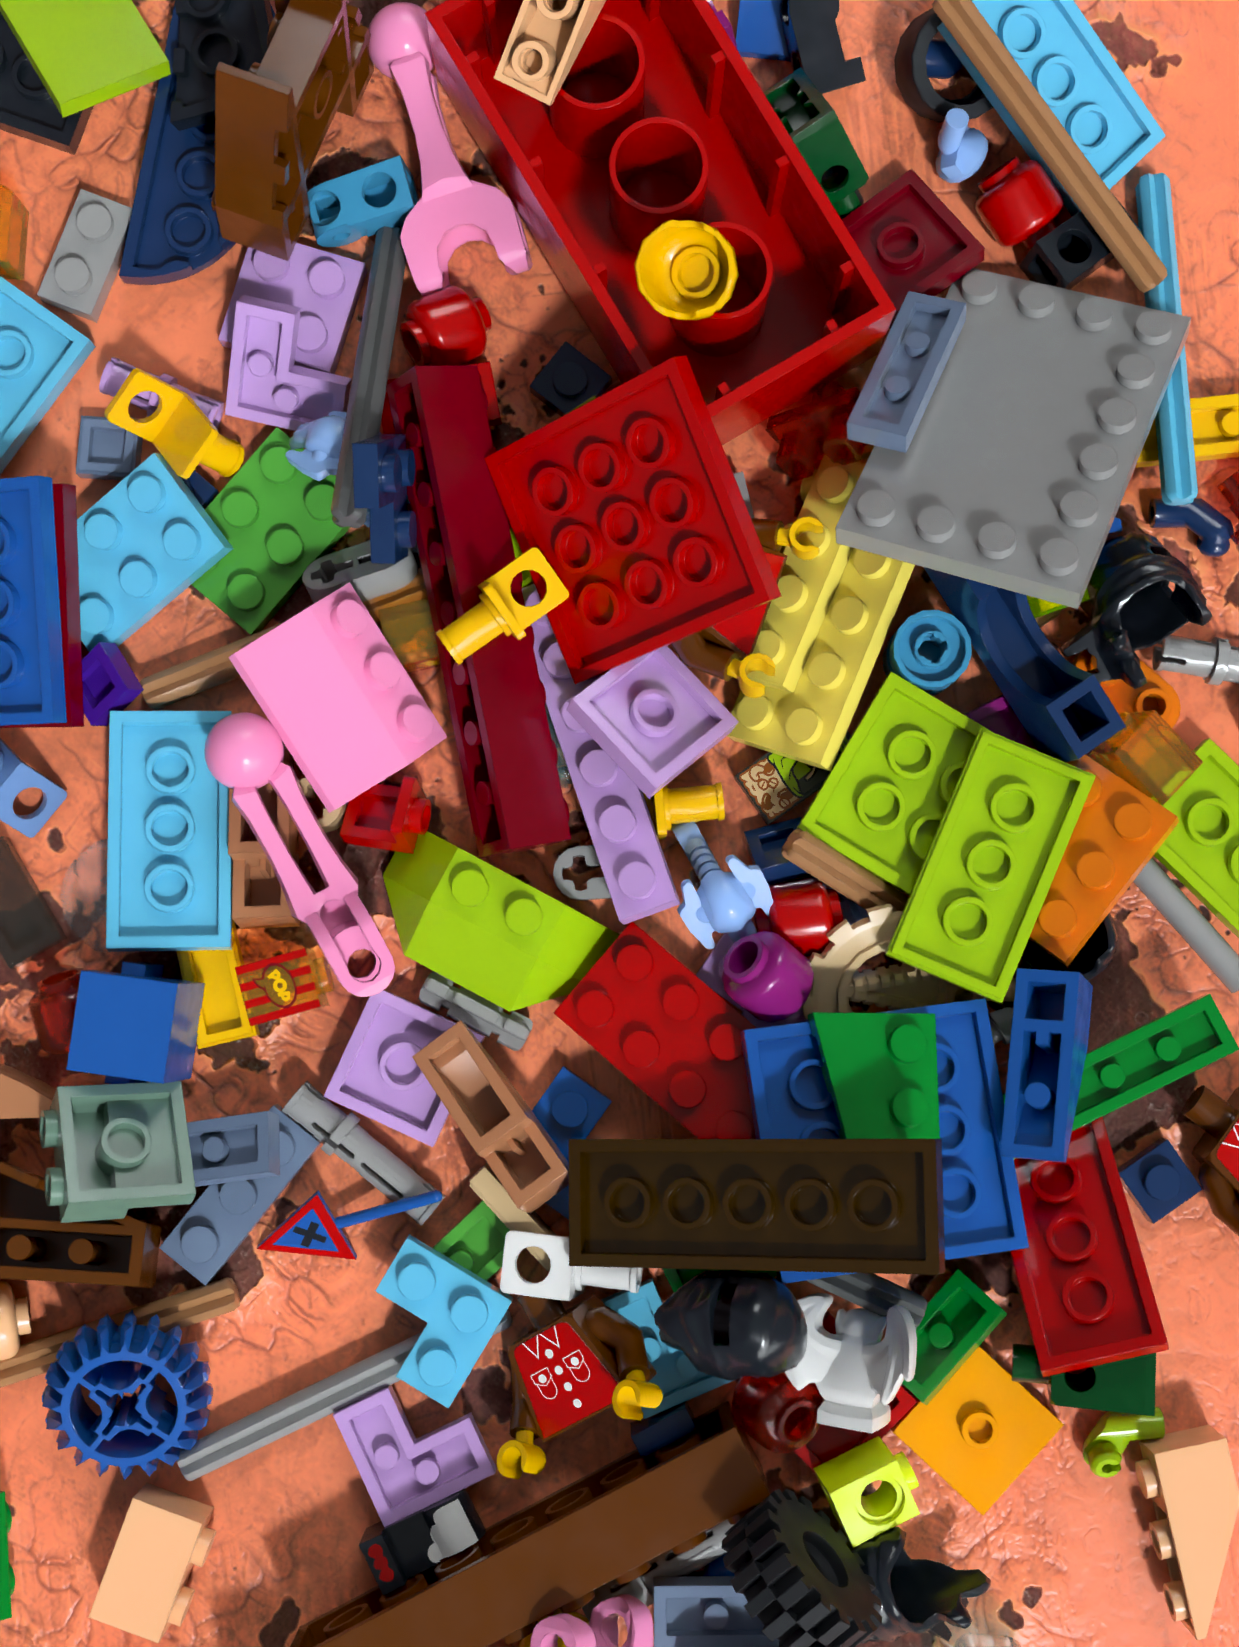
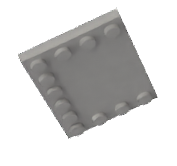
M973 268L952 283L945 299L966 303V321L906 453L874 446L835 527L836 543L1078 609L1188 337L1191 317Z

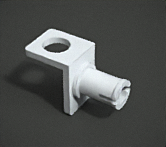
M511 1230L505 1236L500 1289L503 1293L562 1301H570L584 1292L586 1286L638 1293L643 1268L569 1266V1236ZM536 1246L543 1249L550 1259L551 1268L549 1274L541 1282L532 1283L526 1281L517 1270L518 1256L527 1247Z

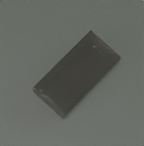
M1 836L0 953L9 968L16 969L64 941L67 937L9 837Z

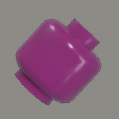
M762 931L742 937L731 946L724 958L722 981L725 992L737 1004L759 1020L773 1023L787 1019L802 1008L812 990L814 972L810 961L777 933Z

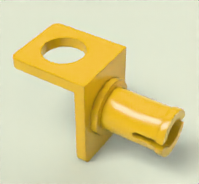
M135 368L130 372L104 412L109 422L153 443L174 472L184 479H188L199 463L219 472L218 474L223 477L234 475L243 463L245 454L244 447L240 445L241 443L219 434L216 427L187 393L139 368ZM143 391L155 392L159 397V404L152 415L142 419H136L129 415L128 406L135 395Z
M535 547L530 548L479 584L478 587L482 592L479 595L481 602L443 630H438L436 635L456 663L460 665L464 659L503 632L507 637L512 634L517 640L525 637L524 629L564 602L569 597V592L541 551ZM524 570L538 572L546 583L544 598L533 606L518 604L511 594L510 585L513 578Z
M721 782L713 785L670 789L666 785L650 799L643 793L659 840L666 839L667 831L672 830L671 824L716 819L718 821L725 820Z

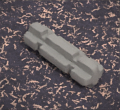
M434 971L426 978L418 998L421 1003L437 1011L440 1010L441 1006L448 1009L446 1016L458 1022L460 1020L463 1021L467 1027L487 1037H490L491 1033L498 1035L497 1042L514 1051H519L523 1047L532 1030L533 1022L531 1019L516 1011H512L511 1015L503 1012V1008L462 986L460 989L453 986V981Z

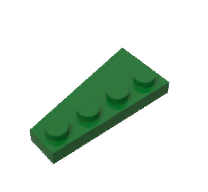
M812 1012L807 1015L813 1037L816 1036L824 1066L821 1069L827 1091L832 1094L841 1129L838 1132L840 1139L940 1138L935 1014Z

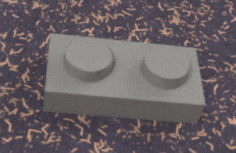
M80 189L37 293V296L43 303L97 323L122 262L133 208Z

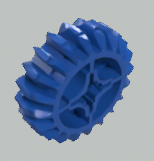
M133 1310L125 1315L121 1326H117L112 1318L106 1314L99 1320L97 1331L84 1324L77 1330L74 1341L66 1340V1342L62 1343L56 1355L58 1360L50 1364L45 1376L48 1385L45 1387L42 1395V1406L49 1409L45 1419L46 1429L60 1430L56 1440L58 1450L73 1446L77 1447L74 1455L76 1466L91 1458L98 1461L96 1470L99 1477L108 1470L109 1465L119 1466L120 1473L125 1480L132 1474L133 1467L139 1465L150 1477L157 1470L159 1459L173 1466L179 1459L181 1448L191 1450L196 1444L198 1430H202L208 1422L210 1413L208 1404H211L213 1387L211 1383L206 1382L210 1374L208 1361H196L200 1351L197 1341L179 1344L183 1333L180 1324L164 1333L159 1330L160 1319L157 1314L148 1320L147 1326L137 1325V1318ZM158 1373L162 1374L171 1385L176 1396L177 1406L165 1399L167 1393L156 1385L155 1380ZM80 1384L90 1390L88 1397L100 1406L101 1412L99 1416L87 1405L82 1395ZM141 1384V1387H140V1390H139V1394H138V1396H137L136 1393H135V1390H136V1389L139 1387V1385ZM124 1393L133 1394V1396L127 1397L124 1395ZM118 1395H120L122 1399L116 1405Z

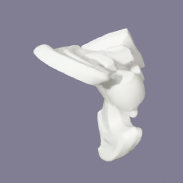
M816 1293L798 1299L797 1301L804 1312L807 1324V1347L804 1357L799 1364L784 1373L791 1384L799 1391L809 1383L816 1384L820 1395L824 1399L817 1409L816 1423L866 1433H874L885 1427L891 1421V1407L888 1404L894 1399L903 1380L905 1379V1381L910 1382L915 1375L917 1335L914 1320L909 1310L904 1306L896 1304L889 1308L887 1316H880L865 1308H855L848 1311L839 1309L835 1319L836 1334H831L824 1329L822 1320L825 1312L833 1302L832 1295ZM886 1327L885 1338L881 1341L883 1330Z

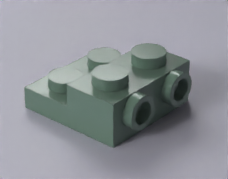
M181 1081L164 1084L148 1082L58 1086L50 1110L41 1111L39 1120L41 1147H53L55 1167L47 1168L45 1172V1199L47 1206L59 1205L61 1223L124 1219L129 1208L192 1203L196 1195Z

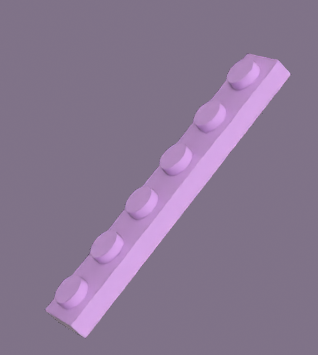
M535 584L522 588L525 606H533L541 601ZM545 614L531 624L534 631L533 648L539 678L546 691V705L618 919L625 925L681 903L642 791L566 710L572 698L599 679L602 674L574 684L548 616Z

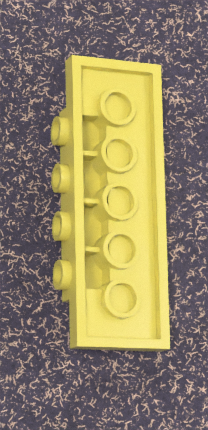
M847 434L838 456L823 455L818 470H809L803 478L801 498L804 504L797 519L813 517L822 523L824 532L814 533L805 531L796 540L803 546L819 547L820 553L811 560H802L792 553L789 546H782L779 551L788 556L777 584L782 596L771 601L753 653L765 654L773 660L775 676H768L761 671H752L747 675L750 680L765 686V694L759 698H750L740 691L731 712L739 722L732 732L727 735L733 741L827 771L832 770L915 567L911 563L836 543L835 527L874 448V445L847 439ZM788 523L784 528H791L793 523Z

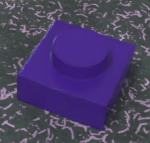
M99 642L82 659L84 714L91 726H108L110 711H123L144 689L116 643Z

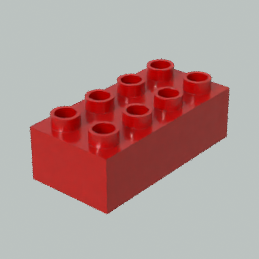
M446 0L424 13L438 80L622 384L672 357L686 355L720 442L724 445L878 355L896 312V307L707 0H606L552 105H547L494 79L523 0ZM673 219L703 222L717 228L734 247L739 275L733 294L722 309L714 312L711 317L700 320H677L664 316L654 310L638 291L634 263L642 240L666 221Z

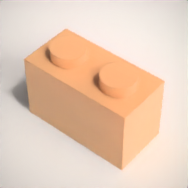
M146 1483L132 1498L88 1618L156 1643L160 1642L171 1624L180 1627L186 1617L195 1589L186 1587L193 1564L203 1567L216 1536L215 1530L207 1528L214 1507Z

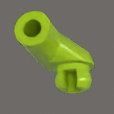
M1155 1407V1416L1110 1411L1105 1413L1083 1444V1457L1085 1462L1089 1464L1090 1470L1099 1477H1112L1121 1470V1455L1130 1441L1163 1439L1165 1436V1422L1161 1409Z

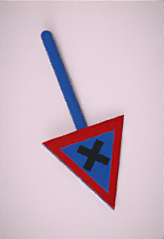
M318 1190L258 1244L257 1249L356 1260L357 1254L341 1228L441 1201L442 1193L439 1190H434L335 1218Z

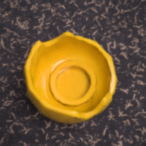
M672 219L662 223L642 240L634 263L638 291L654 310L664 316L677 320H700L711 317L714 312L720 311L731 299L739 275L734 247L717 228L692 220Z

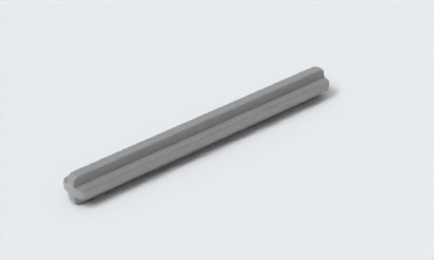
M509 1309L506 1311L493 1335L511 1326L513 1321ZM422 1332L197 1440L191 1450L181 1448L177 1463L182 1475L187 1481H193L400 1381L401 1379L397 1378L396 1375Z

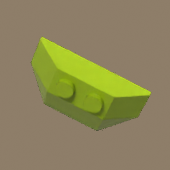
M428 831L425 835L418 834L413 854L395 851L383 873L403 954L509 1012L570 994L620 935Z

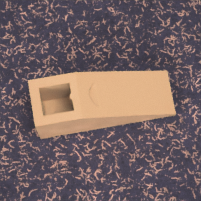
M523 0L494 79L547 105H552L606 0Z
M1210 1425L1165 1434L1163 1439L1139 1440L1143 1460L1135 1462L1139 1486L1146 1499L1152 1498L1157 1521L1149 1522L1151 1540L1160 1560L1166 1559L1171 1582L1163 1583L1164 1597L1173 1621H1181L1196 1640L1207 1637L1239 1509V1490L1227 1439Z

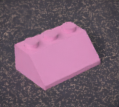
M350 582L228 657L329 813L406 767L447 738V735Z

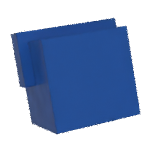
M122 962L121 974L98 970H81L66 1070L106 1075L105 1083L108 1084L147 1083V1081L164 1084L190 1079L192 1077L205 983L162 977L164 965L147 962Z

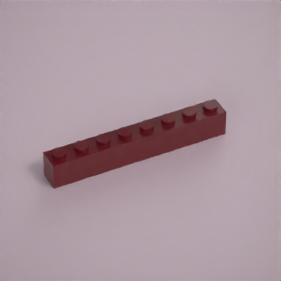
M414 366L386 385L395 434H405L406 449H412L415 455V481L413 486H407V495L410 511L415 512L417 520L416 541L478 857L482 858L535 849L570 840L569 808L562 794L557 769L558 752L550 734L545 709L546 691L539 678L533 648L534 631L532 626L530 625L524 629L526 636L520 640H517L512 634L507 637L504 632L464 659L460 665L456 663L436 635L438 630H443L481 602L479 595L482 592L478 585L516 558L510 532L511 524L484 459L497 452L492 442L487 417L488 400L481 386L478 366ZM519 572L511 582V594L518 604L525 606L522 593L523 576L522 572Z

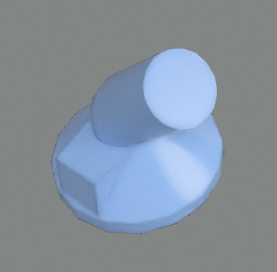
M953 108L947 112L938 135V148L940 150L936 159V172L942 180L948 183H959L976 174L981 168L988 152V140L980 130L967 126L969 116L966 111L960 108Z

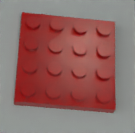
M686 355L672 357L484 458L522 554L530 548H538L569 592V597L549 611L547 616L574 684L608 672L612 668L631 662L782 596ZM529 570L542 600L546 593V583L538 572Z

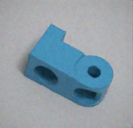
M400 155L323 182L307 192L310 208L309 215L317 244L329 248L348 245L365 235L368 237L376 235L377 231L384 226L391 228L403 227L407 215L419 201L413 175Z

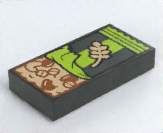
M848 730L835 762L851 737ZM768 752L735 775L734 779L765 823L769 825L818 791L830 771Z

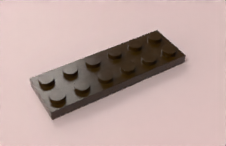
M942 1138L569 1139V1266L945 1273Z

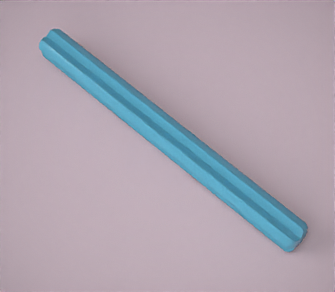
M1148 173L1140 177L1139 183L1135 188L1138 226L1142 231L1143 237L1167 268L1168 275L1159 285L1144 293L1145 307L1182 315L1170 179L1164 173ZM1184 344L1155 417L1161 495L1163 502L1169 506L1191 504L1198 494Z

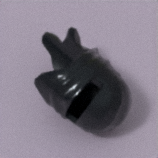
M1129 532L1104 543L1080 603V607L1088 615V624L1059 649L1066 657L1086 649L1092 656L1094 669L1086 672L1094 674L1099 683L1122 679L1127 685L1137 689L1145 685L1147 680L1140 668L1139 658L1134 651L1142 650L1161 642L1188 622L1204 626L1211 620L1212 614L1206 607L1207 599L1202 594L1198 583L1189 568L1182 561L1172 556L1169 550L1156 537L1146 533ZM1169 582L1175 583L1173 592L1168 587Z
M740 1270L702 1271L672 1294L654 1314L655 1324L660 1329L659 1336L664 1344L683 1351L696 1370L728 1381L739 1379L741 1376H776L795 1368L806 1352L807 1324L804 1312L790 1289L767 1273H744Z
M896 1526L854 1548L849 1541L845 1543L852 1553L858 1552L865 1565L861 1569L864 1574L872 1577L876 1586L872 1593L880 1598L882 1609L878 1612L883 1617L881 1625L877 1627L878 1629L861 1642L862 1644L869 1641L891 1643L907 1633L920 1634L929 1632L949 1642L952 1633L944 1622L946 1621L953 1626L963 1629L968 1628L971 1625L972 1619L966 1609L969 1603L967 1598L977 1597L985 1593L991 1585V1580L979 1569L955 1570L939 1562L927 1559H911L903 1549L906 1532Z

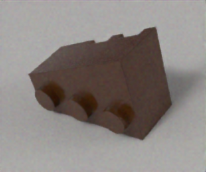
M0 1160V1279L155 1288L161 1226L130 1213H126L124 1219L61 1223L59 1205L47 1206L45 1178Z

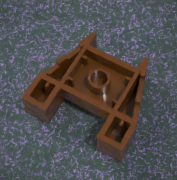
M275 0L276 14L269 28L268 49L261 64L254 62L247 72L222 62L218 63L215 85V188L211 206L212 210L217 214L222 238L286 261L289 260L310 214L306 177L336 111L351 117L354 116L374 72V64L369 56L371 33L368 27L360 25L362 14L359 8L348 4L349 0Z

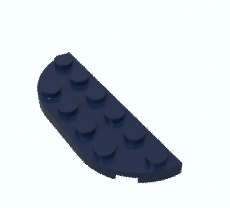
M176 0L164 53L169 60L171 75L159 79L119 272L120 278L126 284L157 285L185 279L214 264L236 244L222 238L217 214L212 210L211 206L215 188V121L178 131L170 123L171 101H176L177 77L173 73L174 48H179L180 18L176 14ZM271 6L272 16L274 18L275 12Z

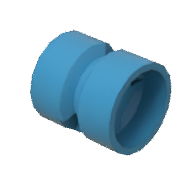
M940 610L920 611L908 617L888 640L883 653V670L886 677L890 672H893L932 696L937 695L954 683L967 669L972 655L971 638L965 626L952 614Z

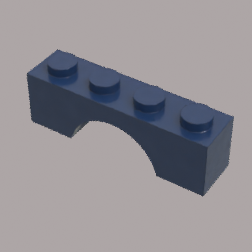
M924 567L952 614L965 626L971 638V644L1039 752L1063 762L1077 760L1126 727L1095 675L1071 664L1049 642L1033 616L1026 595Z

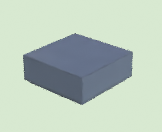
M81 416L76 474L80 478L122 481L141 464L143 438L109 422L106 417Z

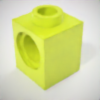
M879 1436L813 1468L834 1517L853 1548L920 1514L911 1494V1490L919 1487V1483L908 1459L902 1451L893 1455ZM882 1480L880 1487L874 1493L861 1496L868 1484Z

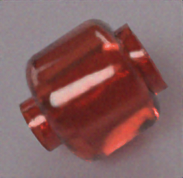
M83 968L65 970L42 979L37 983L38 992L29 1000L28 1008L40 1045L47 1053L54 1055L67 1054V1056L69 1054L81 970H84Z
M783 1372L773 1377L742 1376L735 1387L731 1403L733 1415L745 1433L771 1452L790 1453L803 1447L815 1436L820 1424L816 1423L817 1409L823 1402L822 1396L814 1383H809L799 1391L791 1384Z

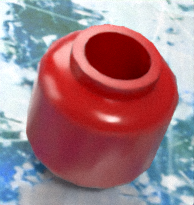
M1015 156L977 184L981 193L975 201L974 208L1000 246L1012 247L1023 242L1027 250H1029L1036 241L1057 228L1052 219L1060 212L1063 206V198L1038 161L1028 160L1021 163L1017 156Z
M450 285L414 300L406 309L405 322H402L400 325V334L408 355L417 366H460L477 359L485 352L487 346L486 331L491 329L492 323L488 309L479 297L471 298L462 288Z
M814 876L770 885L773 904L770 907L769 916L765 914L762 908L756 909L754 919L757 933L762 931L777 933L805 957L811 956L813 952L821 954L831 942L826 934L843 921L837 891L831 887L826 888L825 884Z

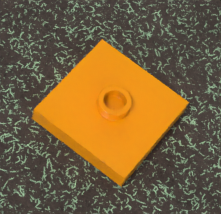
M979 1346L927 1405L916 1397L917 1403L891 1430L984 1516L1064 1424L1019 1382L1012 1381V1376Z

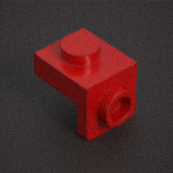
M404 776L401 787L376 784L348 802L340 836L345 844L413 854L418 834L425 835L431 819V801L426 798L417 778Z

